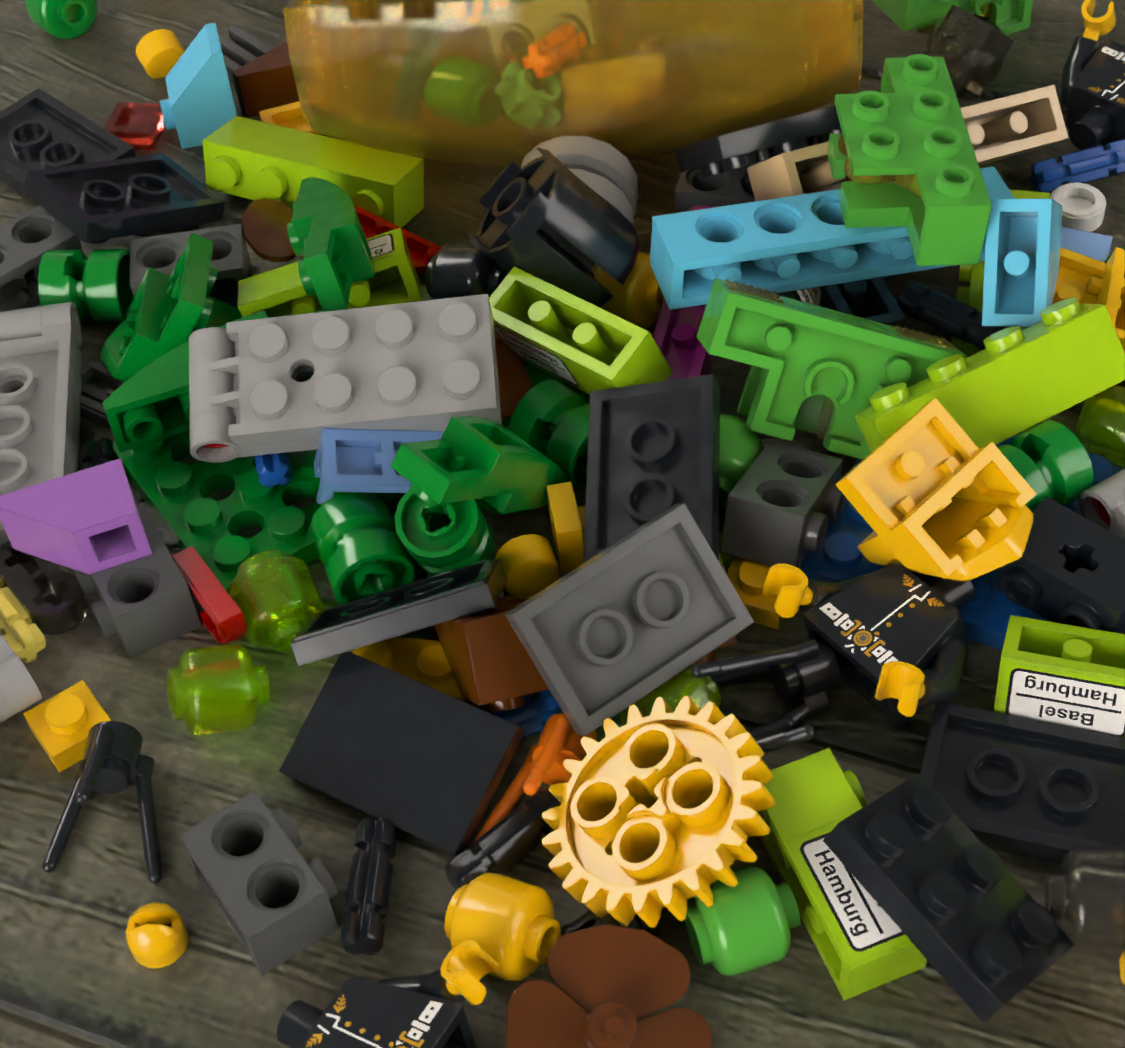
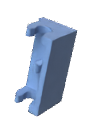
M322 428L314 460L315 477H320L317 503L323 504L333 498L334 492L406 493L410 488L411 482L390 467L402 443L441 439L444 431Z

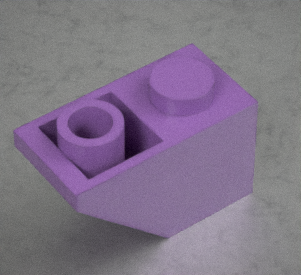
M121 458L0 496V520L15 550L86 574L96 573L152 555Z

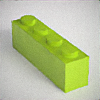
M235 116L202 140L206 187L210 190L254 201L258 199H274L293 209V202L297 201L302 180L316 177L338 185L347 192L354 205L401 228L424 208V159L240 116Z
M1075 297L1059 301L1040 312L1042 321L1024 330H1021L1020 326H1012L998 331L984 339L983 343L986 349L966 359L963 354L944 358L926 369L928 378L908 388L906 383L902 382L874 393L869 398L872 406L854 414L870 452L876 449L918 410L934 398L940 402L974 444L981 449L991 442L997 445L1124 381L1125 352L1105 304L1079 303Z

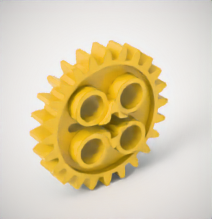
M684 696L675 711H673L663 697H658L653 705L650 716L645 717L637 706L633 704L629 706L627 724L619 728L610 718L603 720L606 737L600 742L584 736L580 740L582 747L587 753L582 761L564 759L562 762L564 768L572 775L569 783H557L549 787V791L561 805L550 808L542 813V818L554 830L542 839V845L554 856L548 865L563 881L562 887L580 905L584 903L598 918L602 919L609 913L624 927L630 924L635 914L650 928L656 927L663 907H667L679 921L685 920L687 899L696 896L708 908L712 906L714 902L710 885L718 879L726 885L735 887L738 884V880L730 868L735 860L755 862L758 858L746 841L750 836L769 834V826L757 812L775 805V799L764 786L773 778V773L761 759L764 752L733 714L725 717L713 702L707 703L700 710L689 696Z

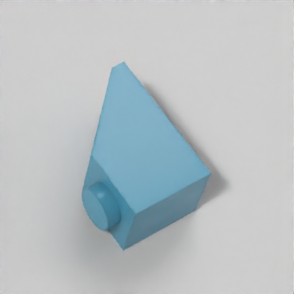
M216 23L205 24L165 77L169 98L160 100L166 130H177L182 149L203 145V139L235 116H238Z
M990 199L992 206L986 229L982 326L1030 327L1042 321L1040 312L1052 305L1060 266L1062 205L1053 199Z

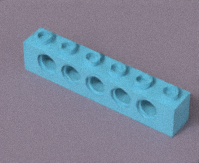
M994 166L980 168L990 199H1015ZM840 189L652 217L650 266L669 310L707 304L715 278L776 294L955 265L917 266L906 226L845 228L839 204ZM986 233L979 262L985 261Z

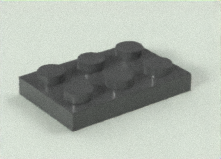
M685 503L673 505L505 614V617L575 733L581 736L588 735L603 724V720L613 718L754 623Z

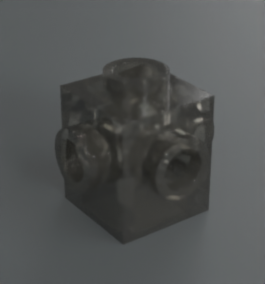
M953 4L941 25L929 36L923 54L931 57H944L956 96H958L962 88H965L980 97L985 88L999 75L1002 61L1014 41L992 25Z

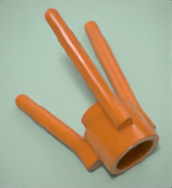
M564 713L554 714L547 719L537 744L531 746L523 766L485 821V825L474 842L509 815L524 792L527 795H534L542 782L547 785L569 783L572 775L564 768L562 762L564 759L582 761L587 753L580 741L584 736L575 733ZM595 730L586 735V737L592 738L595 741L598 740Z

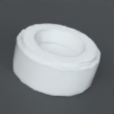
M1068 183L1052 191L1050 199L1062 205L1061 227L1092 232L1101 226L1107 203L1105 196L1100 190L1089 184Z

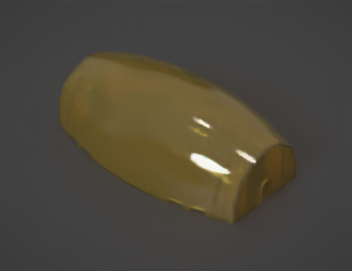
M290 0L282 8L289 56L301 108L313 132L382 151L445 162L508 166L513 161L520 167L525 155L538 144L559 136H588L613 146L627 157L628 160L675 153V150L716 136L808 113L833 102L835 94H851L858 91L863 64V0Z

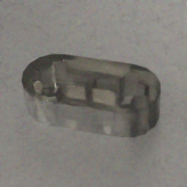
M10 540L1 545L0 576L4 581L5 587L8 586L29 614L32 624L35 623L42 633L48 635L65 634L78 627L87 616L88 604L79 582L68 567L15 550ZM30 562L31 565L37 566L38 571L29 575L22 564ZM53 592L62 604L53 607L51 603L45 601L44 597Z

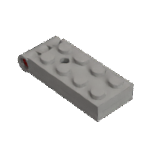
M488 294L226 322V329L218 327L203 328L194 331L189 336L190 454L200 461L226 462L240 457L315 450L318 447L322 428L445 431L451 417L456 416L485 418L502 424L494 320ZM312 376L309 380L305 382H299L306 377Z
M74 302L0 312V496L78 472L81 411L79 397L82 388L80 373L83 357L80 348H78L82 345V331L79 314ZM0 520V547L12 546Z

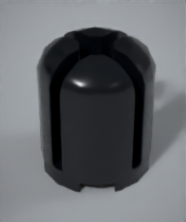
M536 148L543 155L542 157L532 160L522 168L512 161L485 191L479 203L486 207L487 211L480 223L477 235L468 229L470 243L507 272H510L515 266L597 307H601L612 299L614 295L594 278L593 272L580 259L543 230L541 225L545 221L622 285L625 284L634 269L640 249L637 232L627 218L566 168L551 152L542 148Z

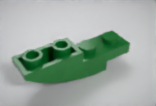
M316 177L303 179L297 201L293 202L291 222L287 223L288 237L293 251L297 256L303 255V260L298 261L300 279L308 296L317 295L323 312L345 309L348 306L351 284L374 277L375 264L354 204L347 192L338 185Z
M265 310L231 322L268 317ZM224 324V325H222V326H220V327H218V328H225V329H226V324ZM189 341L145 366L102 402L119 452L190 431Z
M473 416L451 417L441 439L402 443L390 466L411 482L410 489L415 495L429 503L445 505L447 503L475 499L486 510L500 515L549 506L546 486L570 482L567 475L558 465L504 425L490 419Z

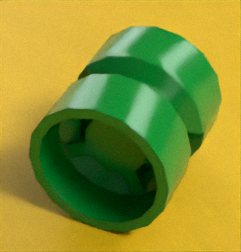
M78 249L47 250L42 256L38 274V292L41 306L74 302L80 322H84L89 314L97 322H123L134 298L130 286V251L127 249H94L87 258L85 253Z
M548 379L539 382L519 401L511 416L509 430L558 465L567 475L570 482H572L573 488L586 490L590 404H587L581 395L558 380Z
M1053 420L1042 421L1015 436L1009 445L997 447L1036 492V495L1026 503L1031 511L1046 497L1063 506H1067L1079 499L1080 494L1093 485L1092 462L1085 447L1072 431L1059 422Z
M409 488L398 503L395 513L396 533L426 576L431 577L492 558L495 548L493 531L475 499L435 505L419 498Z
M367 492L341 493L324 502L314 513L310 524L312 536L321 561L324 563L334 597L339 604L414 581V566L407 549L396 533L395 519L389 504L380 494Z

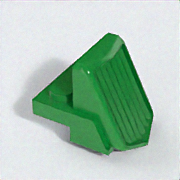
M192 233L171 275L148 267L127 310L126 319L107 338L99 353L101 361L114 379L122 382L127 381L151 362L189 341V336L196 330L220 327L226 324V322L242 318L238 308L209 297L218 272L217 267L210 265L214 241Z

